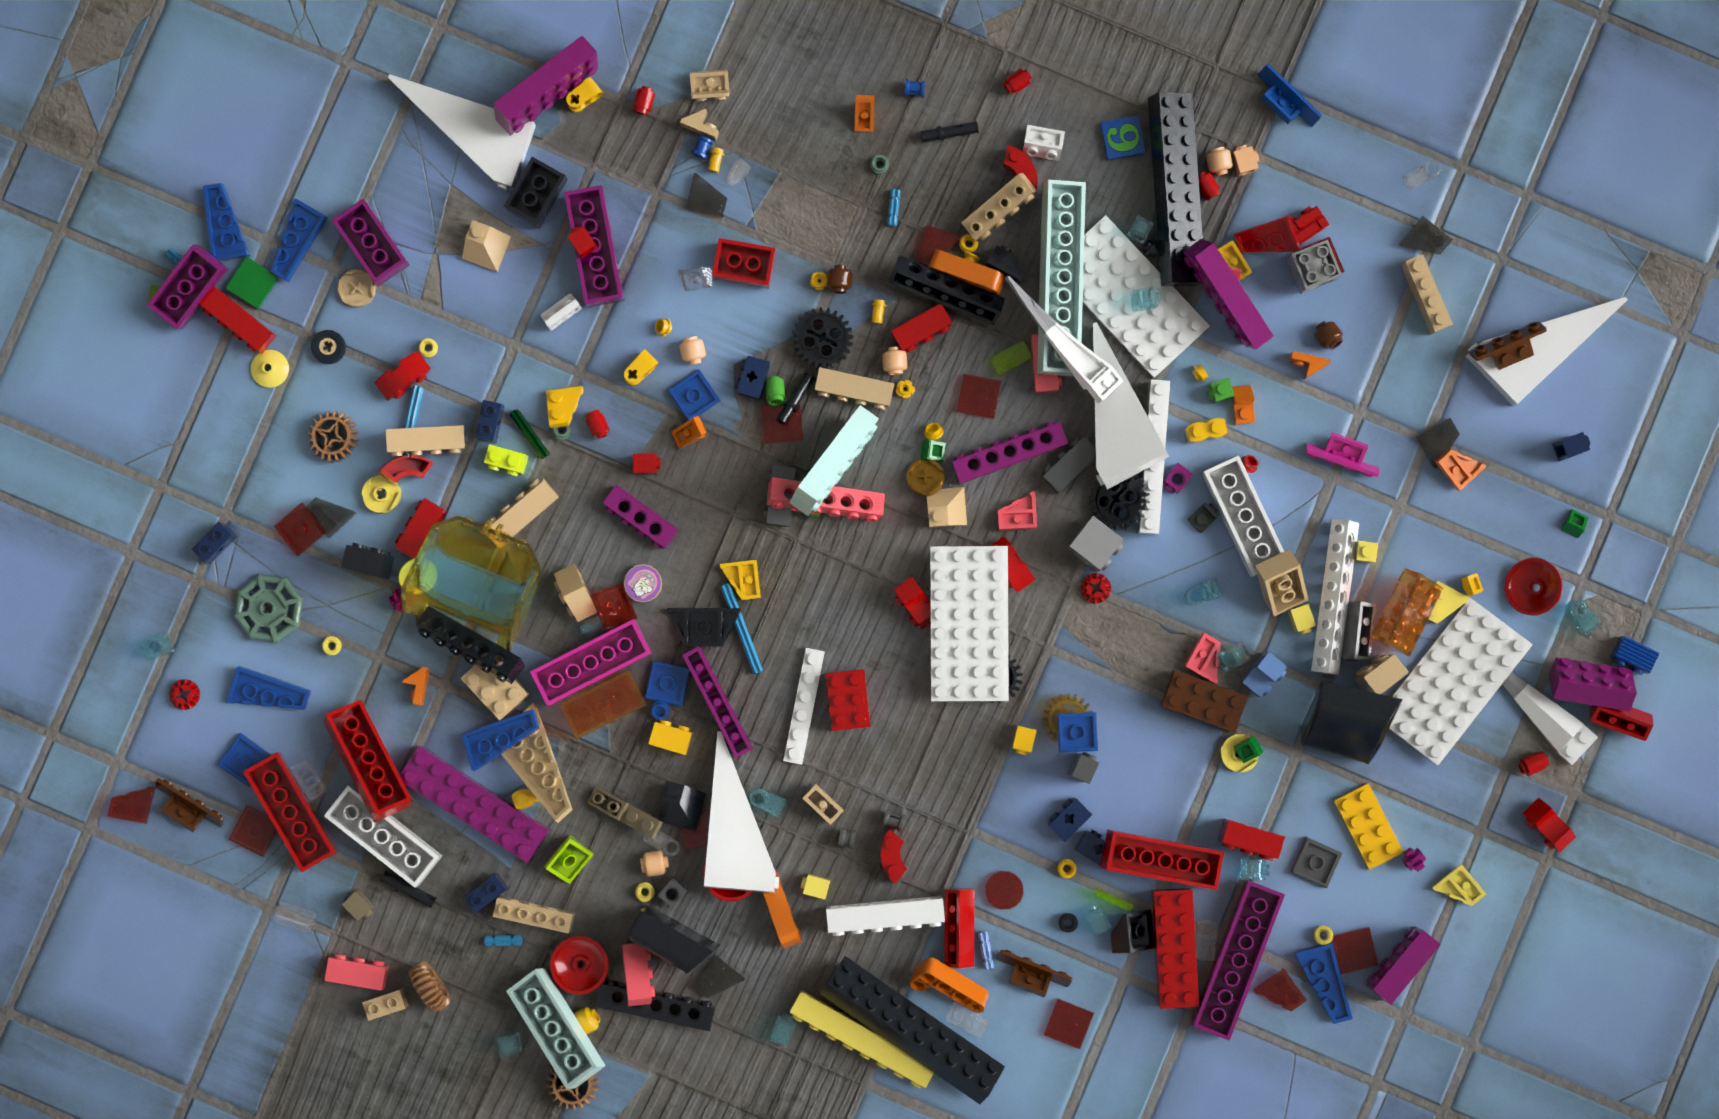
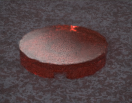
M999 871L988 879L985 886V894L988 901L994 907L1001 910L1011 909L1021 901L1024 889L1017 875L1009 871Z

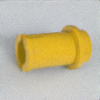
M712 148L707 170L719 173L722 156L725 155L723 154V149Z
M874 299V303H871L873 306L871 322L883 324L884 307L887 305L884 300Z

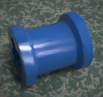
M906 79L905 96L918 95L924 98L925 81L912 82Z
M698 135L697 144L691 153L698 158L706 160L709 147L713 145L714 141L705 136Z

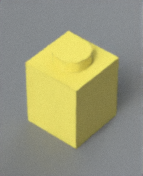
M1357 541L1354 561L1375 563L1378 543Z
M1309 604L1288 610L1295 632L1300 631L1302 635L1311 632V627L1316 626Z
M808 874L807 878L803 877L801 889H804L803 894L825 900L830 879Z

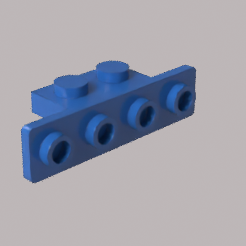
M1266 64L1259 72L1258 76L1270 87L1261 99L1287 124L1299 115L1313 127L1322 117V114L1270 64Z

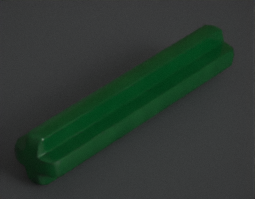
M518 409L512 411L510 416L541 459L546 458L549 455L548 450Z

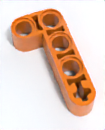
M935 249L928 266L1000 296L1006 281L1004 274L997 270Z
M774 869L776 872V877H779L777 870ZM779 878V888L775 889L774 893L763 892L780 943L786 949L802 943V938L795 924Z
M926 958L914 968L910 981V987L916 991H925L931 986L976 1013L984 1011L989 995L985 988L935 958Z

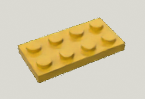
M1369 783L1333 800L1368 870L1403 853Z

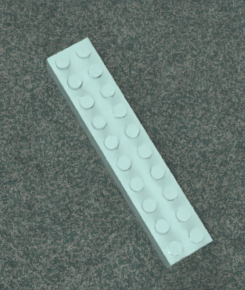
M1047 180L1042 184L1039 306L1060 326L1081 342L1086 182ZM1038 326L1037 374L1074 376Z

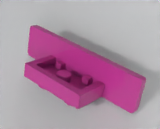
M1332 432L1325 449L1307 443L1305 446V452L1313 458L1320 457L1326 459L1328 463L1343 465L1350 471L1358 470L1368 477H1378L1380 474L1378 467L1362 462L1368 449V444Z

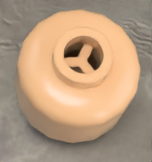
M1224 147L1209 150L1210 153L1206 155L1209 171L1211 173L1216 172L1217 176L1227 174V170L1233 167L1230 151Z
M697 336L682 339L683 342L679 345L682 360L690 362V365L701 363V359L706 356L703 340L697 339Z
M889 347L888 351L882 354L883 370L888 372V375L903 374V371L908 367L906 352L900 350V347Z
M659 850L646 852L643 858H640L642 873H645L648 877L665 874V868L669 867L668 856H664L663 852Z

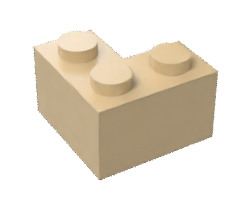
M575 564L554 573L556 578L554 585L557 591L561 592L558 594L563 604L567 603L566 609L571 617L575 616L579 622L599 612Z

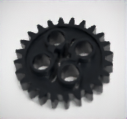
M820 307L819 313H816L813 308L812 315L805 312V319L799 317L801 324L795 323L798 331H792V334L797 336L791 339L792 342L797 343L793 346V349H799L796 356L803 355L801 362L803 363L808 360V367L815 363V369L819 365H822V368H826V364H829L832 369L833 362L840 365L839 358L846 360L844 353L850 354L847 346H853V343L848 341L853 339V335L848 334L852 331V328H846L849 321L842 322L844 315L842 314L837 317L836 310L833 314H830V308L823 312L822 307ZM816 321L824 324L821 330L813 328V324ZM810 330L821 337L824 334L828 341L836 343L838 346L834 347L824 340L820 343L817 336L811 335L807 331ZM838 330L841 333L840 337L837 339L831 338V331ZM812 338L815 341L814 346L806 347L804 344L805 340ZM824 347L832 349V353L829 356H824L821 353Z
M1139 474L1121 482L1117 491L1115 486L1107 490L1105 484L1101 486L1099 482H1094L1097 488H1091L1094 495L1089 496L1090 499L1094 500L1089 506L1095 507L1091 513L1098 514L1096 518L1099 521L1101 520L1110 529L1113 528L1119 531L1121 528V530L1125 531L1127 526L1133 528V522L1140 523L1138 517H1145L1142 511H1148L1145 504L1150 503V501L1145 500V497L1149 496L1150 493L1144 492L1148 486L1141 485L1144 479H1138ZM1134 493V499L1130 501V494ZM1109 498V504L1105 506V500ZM1123 508L1124 514L1122 517H1119V511Z

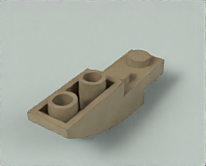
M595 786L587 801L593 807L651 839H655L663 823L644 810L598 786Z

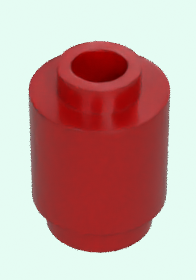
M1020 68L1006 77L1003 85L1010 95L1013 93L1017 94L1031 84L1030 80L1032 77L1027 69L1022 70Z
M646 86L637 88L632 105L634 107L633 112L648 116L655 98L652 88Z
M1204 171L1198 175L1199 192L1203 198L1205 197L1208 201L1220 194V187L1211 172L1207 174Z
M599 409L585 415L586 424L593 438L602 439L608 436L607 432L610 431V428Z
M1543 751L1535 752L1521 758L1518 766L1522 774L1531 776L1546 769V766H1549V760Z

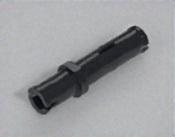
M977 121L947 127L937 126L936 129L920 132L922 143L979 133Z
M804 373L788 401L784 402V407L780 414L776 417L778 423L786 426L792 414L797 412V406L815 380L812 374Z
M386 870L380 879V882L394 888L395 892L398 893L400 891L428 906L430 909L437 898L417 887H413L402 877L398 878Z

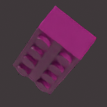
M364 199L332 219V222L376 285L380 286L410 265Z
M192 245L147 306L176 329H184L200 308V301L213 286L219 283L229 268L200 245Z
M1555 657L1549 674L1553 699L1630 711L1637 694L1632 670L1624 667L1618 668L1605 664L1600 665L1587 661Z
M1414 926L1413 929L1409 928L1404 934L1405 939L1401 943L1398 942L1391 951L1393 953L1390 957L1384 958L1379 964L1381 968L1376 973L1373 972L1367 979L1368 983L1366 986L1390 1005H1392L1441 945L1423 929Z

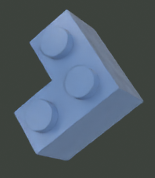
M1264 652L1240 683L1257 697L1266 696L1272 688L1270 684L1277 680L1280 681L1285 676L1287 666L1270 652Z

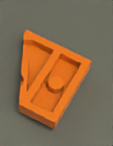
M1448 449L1435 461L1458 491H1461L1486 467L1485 464L1472 460V458L1461 455L1452 449Z

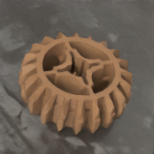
M326 411V417L319 414V421L315 418L312 420L315 426H308V428L312 429V432H307L306 435L312 437V439H308L307 443L313 444L309 449L311 451L316 450L314 455L316 457L321 455V460L324 461L327 458L328 462H332L334 458L336 462H340V455L343 459H347L345 453L347 452L352 455L353 452L350 448H357L353 441H359V438L353 435L359 433L357 429L352 430L356 424L354 422L350 423L351 418L349 416L345 418V414L342 412L338 416L337 411H333L331 416L330 412ZM336 421L335 425L333 424L330 429H322L325 424ZM342 424L347 431V439L341 436L342 428L340 427ZM325 433L334 434L340 440L331 439ZM319 434L325 438L324 449L320 446ZM338 443L344 445L337 451L329 452Z
M423 961L409 970L411 982L427 1008L436 1013L450 1004V997L446 987L429 963Z
M554 1068L550 1070L554 1076L549 1075L547 1077L552 1083H548L546 1087L553 1088L548 1094L556 1095L552 1101L555 1102L559 1099V1107L566 1103L565 1109L568 1110L570 1104H572V1109L576 1110L578 1104L582 1109L584 1108L583 1101L589 1105L591 1101L588 1097L592 1099L596 1097L592 1091L597 1092L599 1088L593 1086V1084H598L599 1080L593 1079V1077H596L598 1073H595L586 1080L588 1081V1090L581 1097L580 1085L576 1089H566L563 1084L558 1086L559 1076ZM561 1091H570L576 1099L564 1096Z

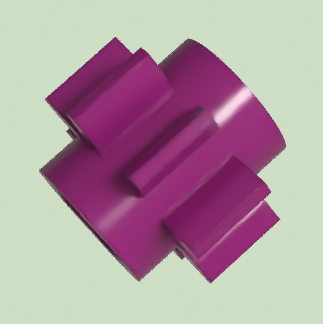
M397 588L392 591L393 596L389 597V601L393 609L406 611L411 608L410 603L414 602V598L410 590L405 591L403 588Z
M1410 847L1403 852L1405 856L1402 861L1409 871L1414 869L1419 872L1425 867L1423 862L1426 858L1418 848L1413 850Z

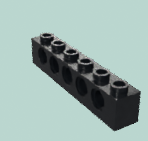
M900 255L888 283L994 326L1005 301V298Z
M430 606L427 607L415 623L419 630L418 633L426 639L430 637L438 646H445L449 648L452 654L463 656L471 665H474V663L479 665L482 671L487 674L493 673L503 683L507 681L512 684L525 667L519 656Z
M606 980L600 986L596 1007L705 1031L711 1030L716 1006H712L710 1001L701 1000L698 1003L694 1002L693 998L682 996V999L675 998V994L663 992V995L655 993L652 1001L659 1000L662 1004V1007L656 1010L651 1004L628 1006L626 984L625 986L617 985V981ZM615 992H621L624 995V999L616 1001L614 999ZM678 1004L681 1011L677 1014L672 1013L670 1006ZM696 1008L699 1010L700 1015L693 1018L690 1016L689 1010Z

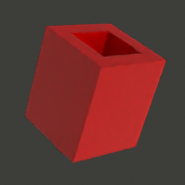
M584 226L573 228L569 232L570 235L567 236L581 258H584L598 248Z
M656 453L633 454L634 474H658V469H661V458H657Z

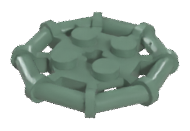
M259 573L257 577L241 589L238 588L233 618L237 620L246 632L248 639L270 641L276 644L294 629L300 627L299 622L304 599L289 582L288 577H277ZM265 583L278 584L276 590L266 589ZM259 585L260 590L251 596L248 592ZM285 588L292 599L287 601L281 591ZM246 598L249 599V608L246 612H243ZM266 603L268 605L272 604L273 607L271 613L264 612V605ZM289 605H294L292 619L287 617ZM249 616L255 623L253 628L244 617ZM283 621L289 623L287 626H285L283 629L277 632L276 626H278ZM259 628H270L271 634L258 632Z

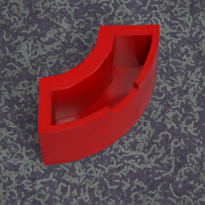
M1008 145L1003 169L1010 171L1014 177L1024 173L1037 190L1038 178L1032 161L1021 150Z
M418 351L399 361V366L392 371L388 369L374 382L387 401L393 398L396 400L401 398L405 394L404 391L416 382L419 384L427 378L426 374L431 368Z
M401 456L387 461L377 470V473L391 483H397L405 476L423 479L433 465V462L420 456Z
M1005 536L990 545L1008 546L1009 589L1013 588L1018 593L1036 580Z
M911 576L893 590L897 595L894 599L900 607L904 605L910 613L909 620L915 627L918 625L923 630L931 624V602Z
M1540 798L1536 799L1522 813L1527 819L1525 824L1530 829H1535L1545 839L1543 843L1550 850L1554 848L1560 853L1576 838L1572 829Z
M888 829L881 844V862L887 876L896 884L907 870L900 857L904 840Z

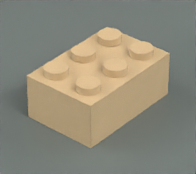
M1287 550L1255 565L1264 602L1273 616H1277L1309 601L1301 566L1291 550Z
M477 664L461 677V680L499 721L504 720L531 695L517 679L512 684L507 681L503 683L493 673L487 674L482 671Z
M1378 654L1371 660V665L1358 669L1355 672L1357 675L1353 679L1362 690L1382 694L1408 674L1409 671L1395 654Z

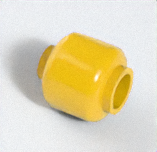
M585 1007L574 1013L586 1035L598 1028L600 1017L595 1009Z

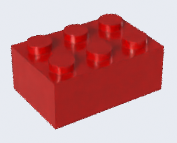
M719 238L712 277L716 280L769 289L776 249Z
M864 669L826 673L832 731L871 727Z
M1223 819L1217 841L1222 842L1221 846L1232 850L1239 847L1241 848L1240 852L1252 856L1256 852L1259 853L1258 857L1273 861V858L1279 859L1285 837Z

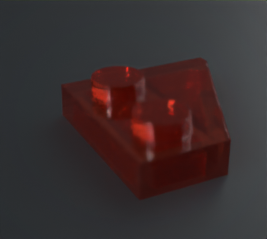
M926 225L915 262L929 266L935 249L948 253L960 241L961 236Z
M147 787L144 790L112 797L107 817L147 824L155 787Z
M711 807L703 815H700L696 831L686 828L682 830L686 850L708 844Z
M1284 968L1253 989L1256 994L1268 998L1269 1001L1279 1004L1291 1012L1307 1001Z

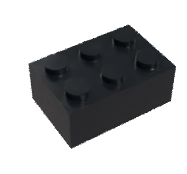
M531 157L504 207L507 211L540 229L568 179L563 173Z
M353 542L352 546L346 545L341 568L389 579L395 557L389 556L390 552Z

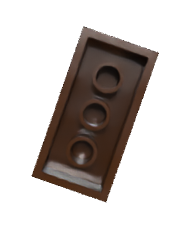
M1172 670L1160 707L1235 733L1248 696L1177 670Z

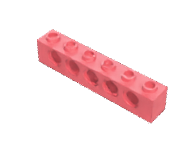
M772 477L768 483L767 505H772L776 509H782L783 507L791 508L792 511L799 512V509L789 503L791 499L786 498L784 493L788 492L793 496L802 481ZM834 486L827 496L830 504H825L822 501L818 510L811 512L812 514L827 513L831 517H839L841 515L847 516L848 519L852 520L862 518L866 519L867 522H877L884 513L885 494ZM841 500L846 501L848 507H844L841 504ZM859 503L865 504L867 510L862 509Z

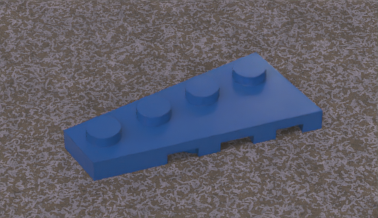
M217 183L203 186L210 254L219 261L249 257V251L224 184Z
M296 198L293 202L292 213L289 214L287 220L289 222L286 231L283 232L281 238L283 239L281 246L277 250L270 271L288 283L328 219L327 216Z
M238 666L226 703L254 704L304 710L307 707L311 690Z
M529 710L462 734L471 770L475 772L540 729L535 710Z
M1329 943L1294 952L1332 1023L1336 1024L1353 1019L1333 944Z

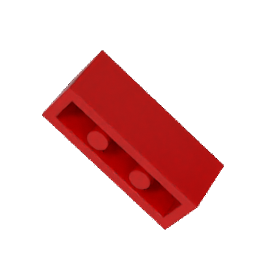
M938 304L893 329L891 335L898 347H900V350L906 351L908 354L917 349L916 345L921 342L926 344L934 339L933 336L937 333L942 335L948 332L950 326H952V321L943 305Z
M426 498L417 503L415 507L416 513L413 517H409L405 524L407 528L404 533H400L395 540L397 544L395 548L413 559L421 556L447 512Z
M1592 705L1589 710L1590 722L1643 741L1647 740L1654 726L1652 714L1633 707L1630 711Z

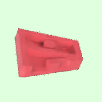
M1031 492L1022 499H1018L1012 502L1011 505L998 510L999 531L1037 529L1035 492Z
M1202 632L1184 666L1210 682L1217 684V669L1220 660L1218 654L1221 642Z

